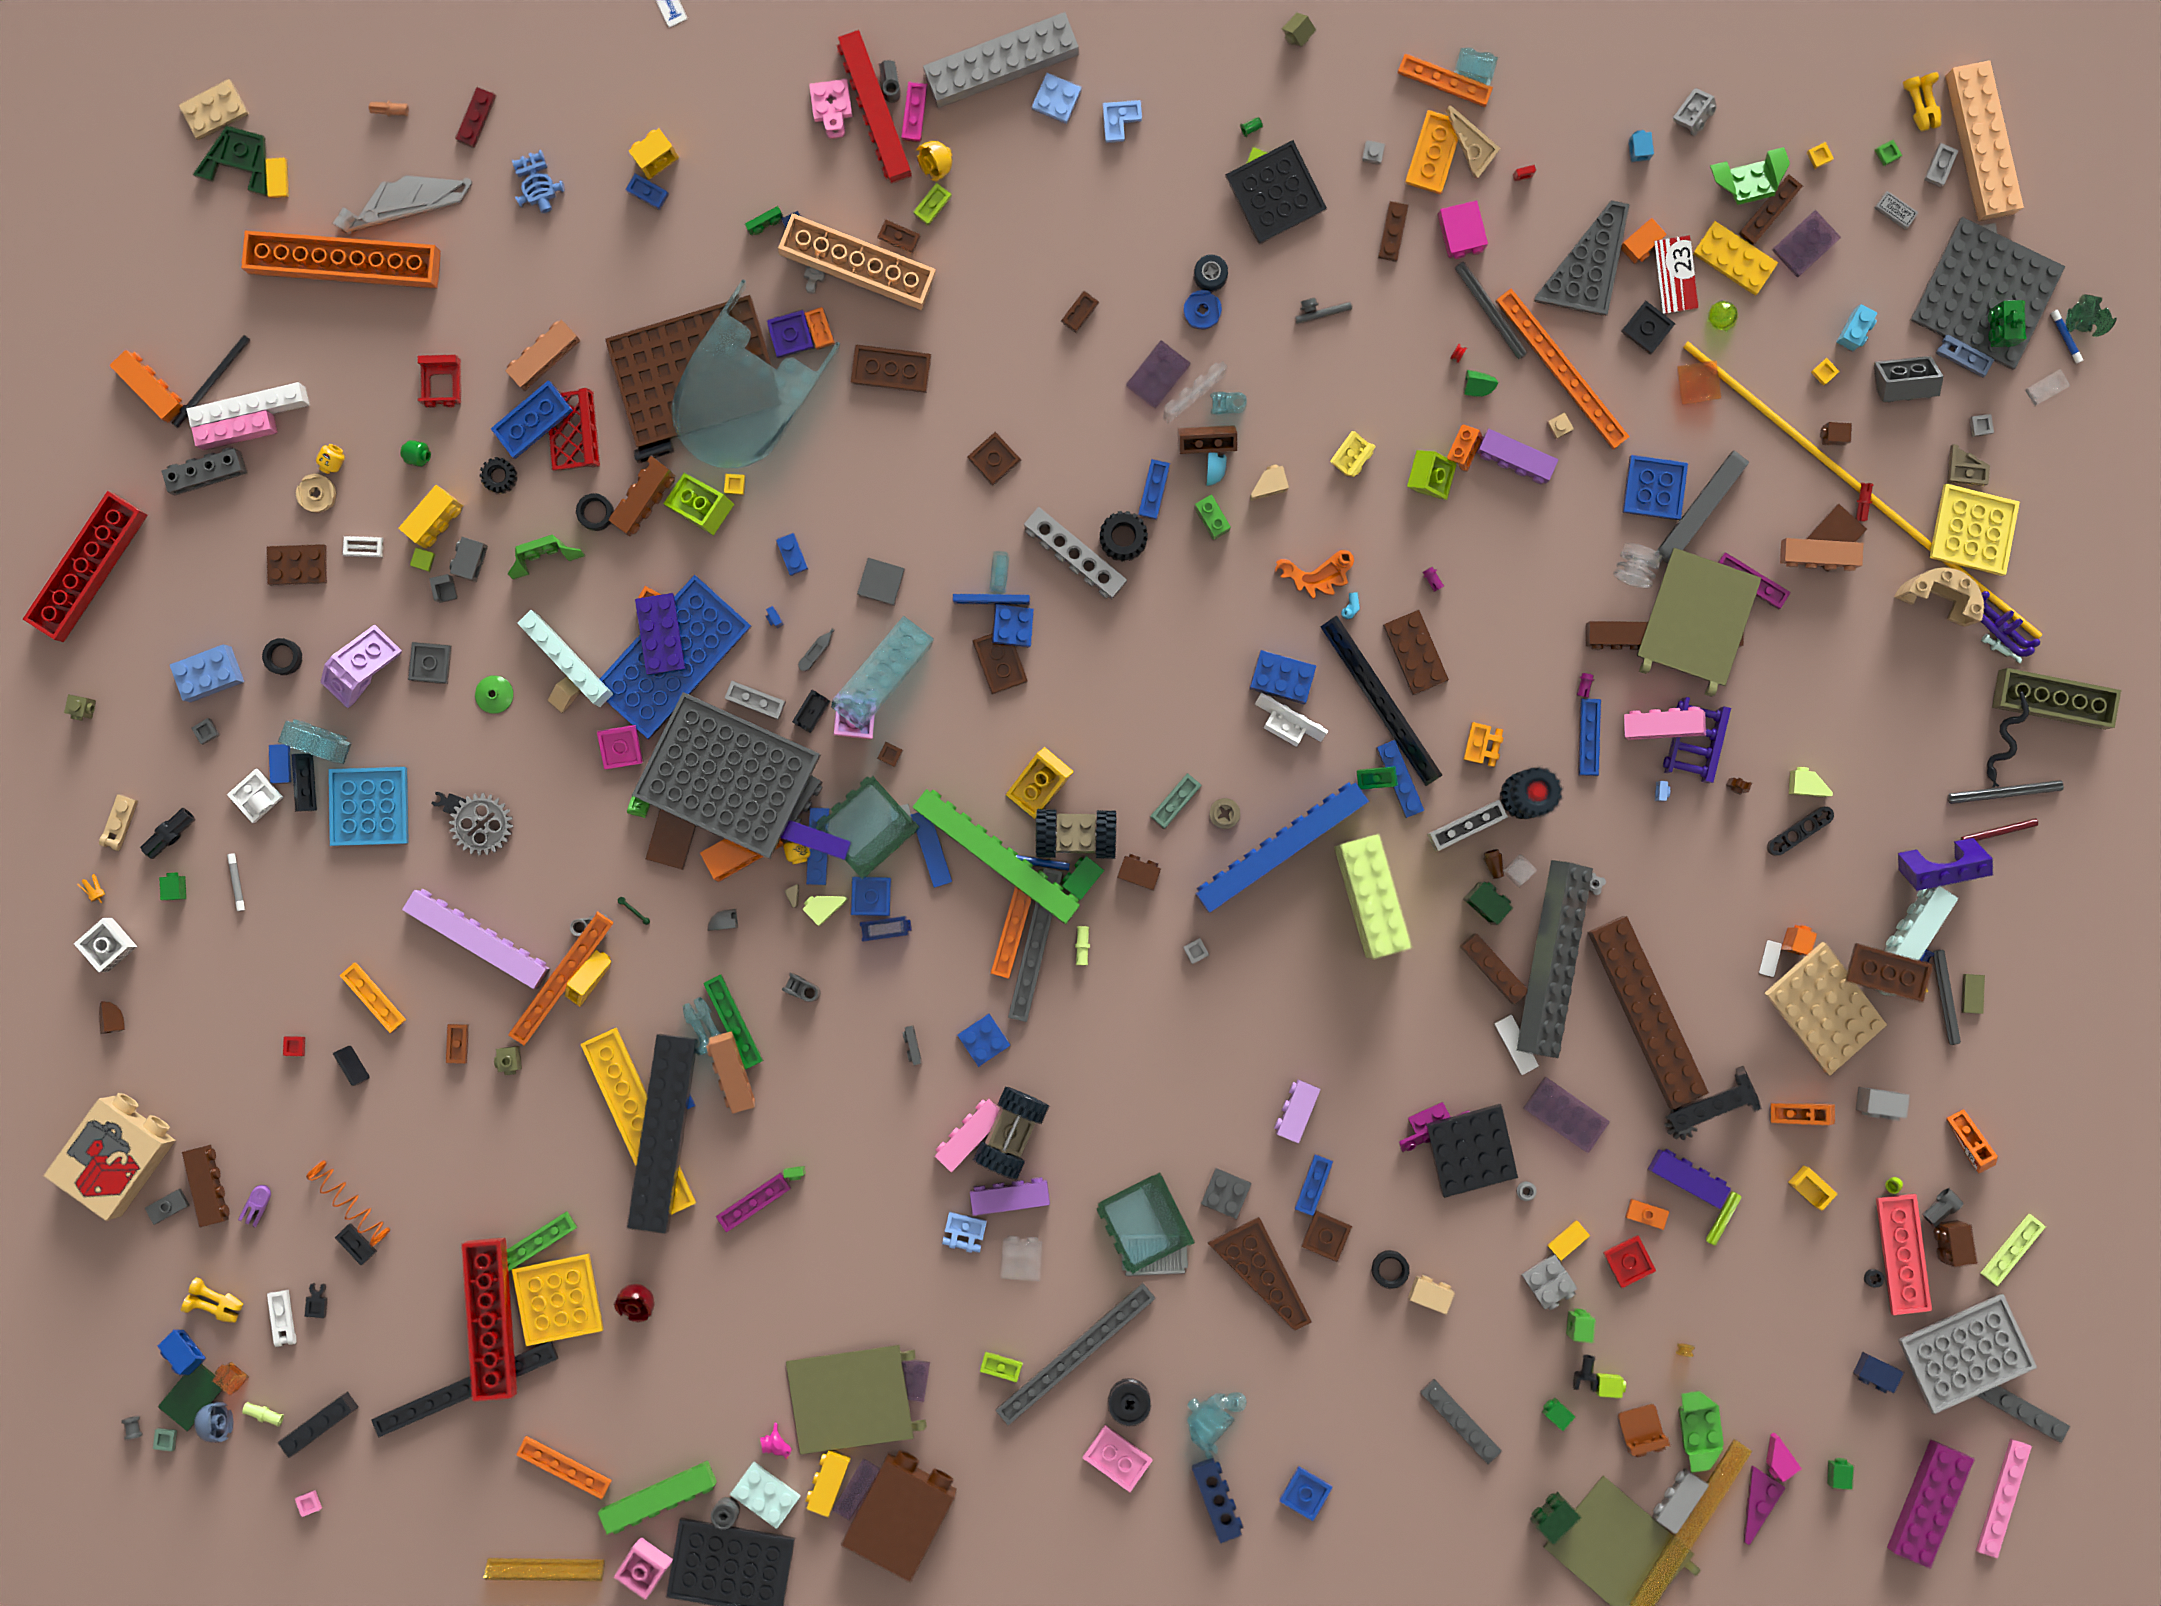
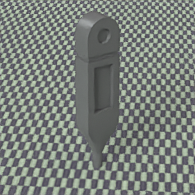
M833 628L828 633L820 636L804 657H802L798 663L800 670L808 671L829 646L831 634L835 631Z

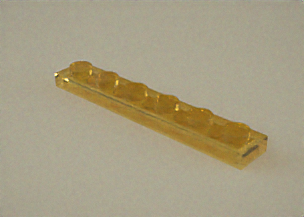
M488 1558L484 1577L485 1580L602 1581L605 1561L604 1559Z

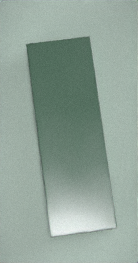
M1187 773L1150 817L1165 829L1202 785Z

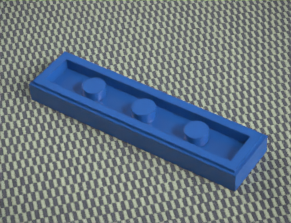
M953 594V602L955 604L1029 605L1030 595Z
M1581 699L1578 775L1599 776L1601 699Z
M919 813L911 814L934 888L951 883L952 879L935 825Z

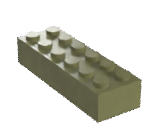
M2011 668L1998 671L1992 708L2023 713L2020 692H2023L2029 705V715L2104 730L2115 728L2121 690Z

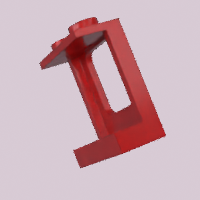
M418 355V364L421 366V398H418V401L428 408L436 407L438 404H443L444 407H455V404H461L460 358L457 355ZM432 375H452V397L431 398L430 378Z

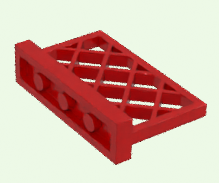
M580 388L577 391L560 393L563 398L566 397L565 401L567 403L573 396H578L579 403L575 408L568 403L573 411L567 418L563 419L564 422L559 429L554 426L549 431L552 470L600 466L593 391L588 388ZM577 413L580 416V422L577 426H574L569 421ZM567 424L574 428L569 437L562 433ZM577 432L582 435V441L579 445L571 441ZM559 435L566 439L560 448L555 442ZM569 442L576 447L570 456L563 451ZM581 451L584 454V462L577 463L573 458ZM562 453L568 459L563 465H558L557 458Z

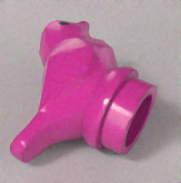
M774 1423L770 1436L765 1435V1437L760 1438L762 1453L770 1454L772 1452L774 1455H782L786 1460L788 1459L792 1449L779 1435L778 1423Z

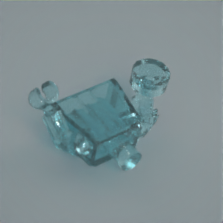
M1232 1392L1226 1397L1225 1394L1218 1393L1202 1403L1193 1398L1187 1404L1193 1412L1187 1419L1191 1440L1201 1450L1206 1451L1205 1455L1207 1458H1212L1210 1450L1217 1454L1218 1448L1214 1443L1235 1421L1222 1408H1228L1232 1412L1243 1411L1246 1407V1398L1243 1394Z

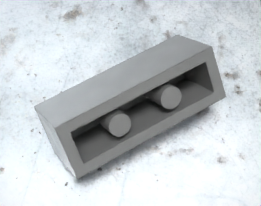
M1684 1468L1683 1471H1679L1676 1475L1673 1486L1666 1490L1665 1498L1661 1504L1658 1503L1654 1508L1653 1517L1656 1521L1677 1534L1709 1485Z

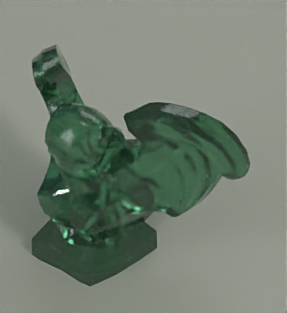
M2084 294L2072 309H2068L2066 328L2069 332H2073L2074 329L2080 332H2091L2094 324L2097 326V329L2092 336L2099 337L2108 333L2113 328L2117 318H2112L2111 312L2107 307L2101 310L2099 304L2102 302V297Z

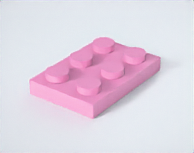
M1104 1425L1083 1455V1459L1129 1492H1131L1153 1461L1151 1457L1106 1425Z

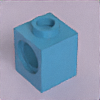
M1644 130L1634 132L1628 140L1631 162L1650 160L1654 155L1652 132H1645Z

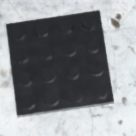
M1294 140L1225 174L1259 244L1327 210Z
M1501 1104L1426 1124L1444 1198L1518 1178Z

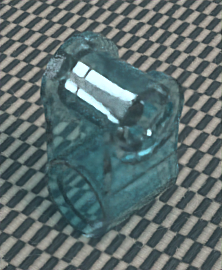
M1215 392L1210 394L1213 403L1211 414L1241 413L1246 409L1247 398L1243 393ZM1235 399H1241L1243 401V405L1237 407L1233 404V401Z

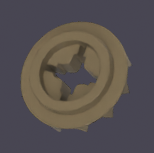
M1219 799L1210 808L1211 821L1218 828H1231L1240 819V808L1231 799ZM1220 806L1224 810L1232 809L1228 814L1230 821L1225 817L1218 819L1222 813Z

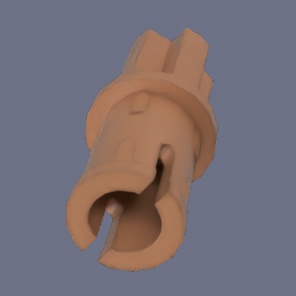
M387 101V103H369L370 113L387 114L389 117L391 115L408 116V104L391 103L390 101Z

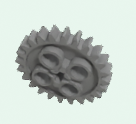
M475 793L473 794V800L466 796V803L460 800L461 807H454L457 813H451L450 816L455 819L449 821V824L454 825V828H451L449 831L456 833L452 839H459L456 844L457 846L462 843L464 844L463 851L469 847L470 854L477 850V854L481 855L482 850H484L485 854L488 855L490 848L493 852H496V845L502 848L501 841L508 842L505 835L512 834L507 829L513 827L512 824L508 823L513 817H507L506 814L510 812V809H503L505 803L498 804L500 798L493 801L491 794L488 798H485V794L482 793L481 797L478 798ZM478 806L486 807L487 814L485 816L477 813ZM492 812L495 813L484 824L485 829L480 827L471 836H468V833L478 825L477 820L482 821ZM464 818H469L472 821L471 828L463 827L462 821ZM492 820L499 821L500 828L498 830L491 829L490 822ZM479 832L485 835L486 839L483 843H479L475 839V835Z

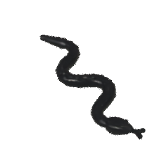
M2020 692L2023 709L2022 715L2006 718L2000 724L1999 732L2002 738L2009 744V751L1994 754L1987 762V775L1994 783L1992 788H1995V786L1999 787V784L1996 783L1997 770L1993 767L1994 762L2011 759L2018 749L2017 743L2008 733L2007 727L2011 724L2024 722L2029 715V705L2023 692Z

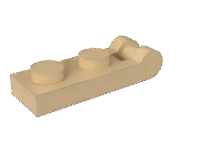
M117 794L105 830L99 839V845L104 847L110 846L111 849L116 851L121 849L138 803L137 800ZM112 833L117 835L115 840L111 839Z

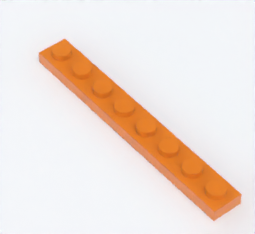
M597 911L511 1029L508 1036L525 1046L565 991L567 983L583 966L614 923Z

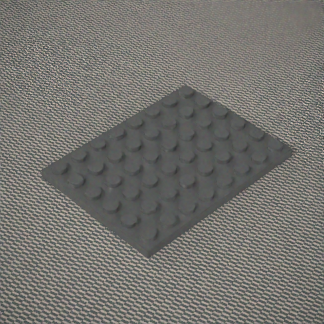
M682 692L632 796L771 859L821 755Z

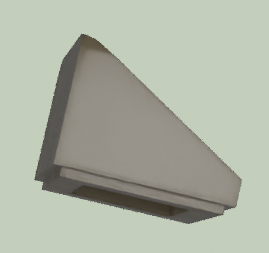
M796 884L785 890V894L793 908L798 907L799 885Z

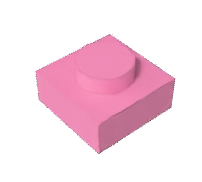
M316 1490L295 1498L301 1517L322 1509Z

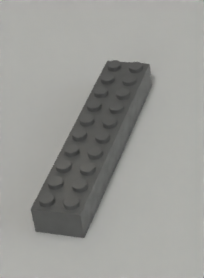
M1551 860L1517 1051L1559 1058L1593 868L1571 862Z

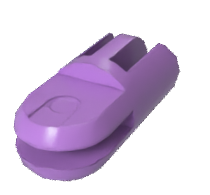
M258 1185L253 1189L240 1214L239 1221L243 1220L248 1208L251 1207L252 1209L245 1223L249 1225L256 1210H259L252 1225L257 1227L271 1197L269 1187Z

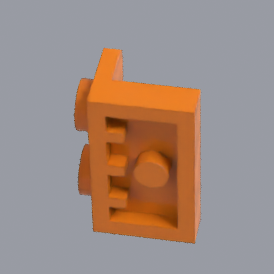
M1464 424L1461 425L1447 456L1448 460L1458 463L1461 470L1467 472L1483 439L1480 430Z

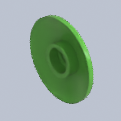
M495 675L482 679L475 690V699L478 706L492 714L505 711L511 705L514 697L511 684L505 678ZM492 690H494L496 693L494 697H490V692Z

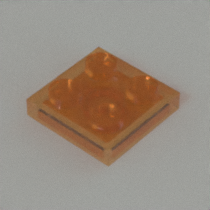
M1716 360L1677 367L1682 405L1721 399Z

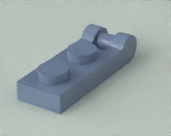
M1945 335L1942 340L1943 344L1938 348L1936 354L1955 362L1981 377H1985L1994 359L1952 336ZM1950 346L1955 348L1953 352L1948 350Z

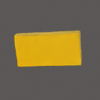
M266 159L268 197H289L287 159Z
M1576 1220L1547 1246L1561 1261L1590 1235Z

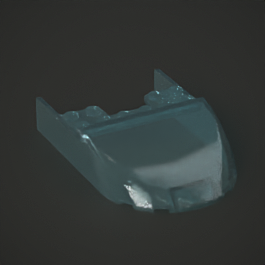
M742 279L693 353L677 384L672 400L673 424L682 444L699 460L719 468H742L766 457L778 444L840 349V343L837 342L818 371L811 370L794 358L784 359L778 369H775L746 350L745 347L751 338L750 330L728 315L746 288V281Z

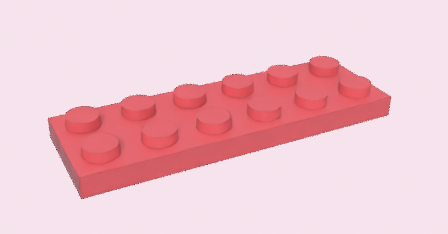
M1917 1194L1876 1198L1891 1314L1900 1315L1932 1311Z

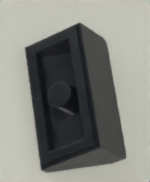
M671 439L636 449L634 451L635 460L638 463H643L650 456L658 458L673 453L674 448Z
M347 1046L333 1053L351 1086L359 1085L370 1078L352 1046Z

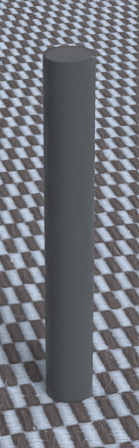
M1351 302L1299 315L1295 317L1296 323L1299 324L1351 310L1352 305Z

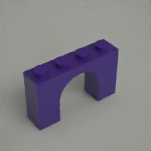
M1974 838L1954 841L1956 862L1946 864L1933 863L1926 860L1916 849L1898 853V870L1916 891L1992 876L1993 858Z

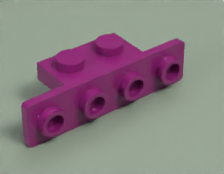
M1443 1102L1408 1117L1415 1134L1399 1141L1402 1152L1411 1151L1417 1145L1430 1142L1426 1127L1427 1123L1451 1117Z

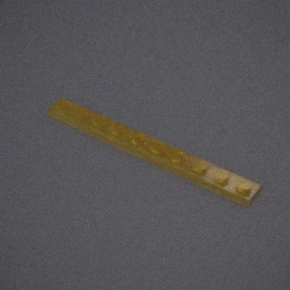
M1735 1439L1732 1441L1706 1482L1709 1485L1678 1533L1673 1534L1630 1602V1606L1656 1605L1752 1453L1749 1448Z

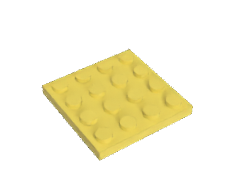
M1950 484L1943 485L1929 558L2000 576L2006 575L2020 502Z

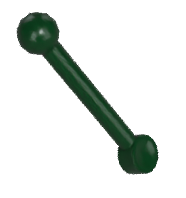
M624 897L618 898V903L626 906L643 920L644 925L650 924V919L645 918L629 905Z

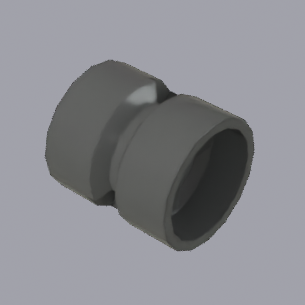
M730 1497L720 1499L711 1512L712 1523L720 1529L731 1527L740 1512L738 1502Z

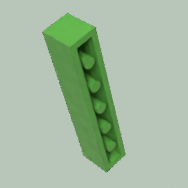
M707 1460L601 1508L598 1515L606 1534L611 1532L617 1534L625 1529L624 1526L629 1524L635 1526L641 1523L644 1517L649 1516V1518H653L660 1514V1510L664 1508L667 1510L673 1509L682 1500L688 1502L694 1499L695 1495L700 1492L706 1494L712 1491L717 1480Z

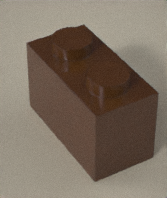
M1129 854V857L1125 856L1117 878L1154 890L1161 871L1158 863L1150 860L1144 863L1139 861L1141 857Z

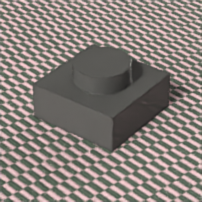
M210 718L192 727L194 734L202 745L220 735Z

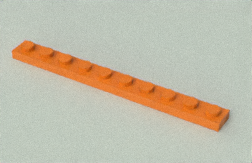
M1509 289L1496 299L1495 302L1611 448L1614 450L1630 436L1513 289Z

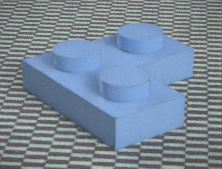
M1141 100L1103 103L1106 143L1125 141L1123 123L1142 121Z

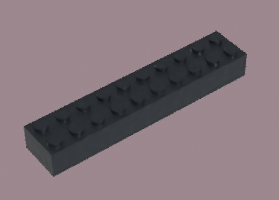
M661 1033L656 1036L627 1223L628 1229L663 1234L669 1231L698 1039Z

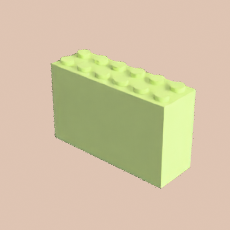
M1379 834L1335 846L1334 849L1365 957L1374 959L1410 949L1411 944Z

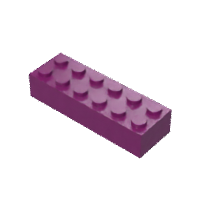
M1930 1439L1887 1545L1889 1550L1931 1569L1975 1459Z

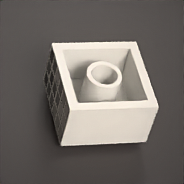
M102 918L74 943L99 973L109 972L137 947L113 918Z

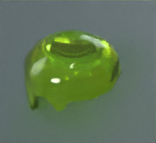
M1719 301L1711 306L1708 312V320L1715 329L1728 331L1737 323V308L1731 302Z

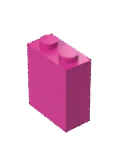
M1477 200L1440 209L1438 219L1448 258L1454 257V259L1465 257V254L1468 253L1475 255L1484 252L1488 241Z

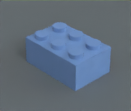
M223 644L170 664L183 701L193 702L244 683L232 647Z

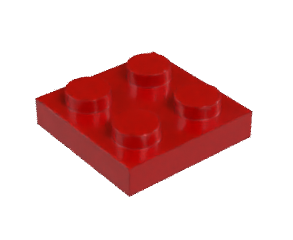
M1638 1235L1603 1252L1621 1288L1656 1272Z

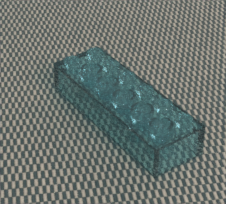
M903 616L832 700L831 708L862 730L931 648L934 638Z

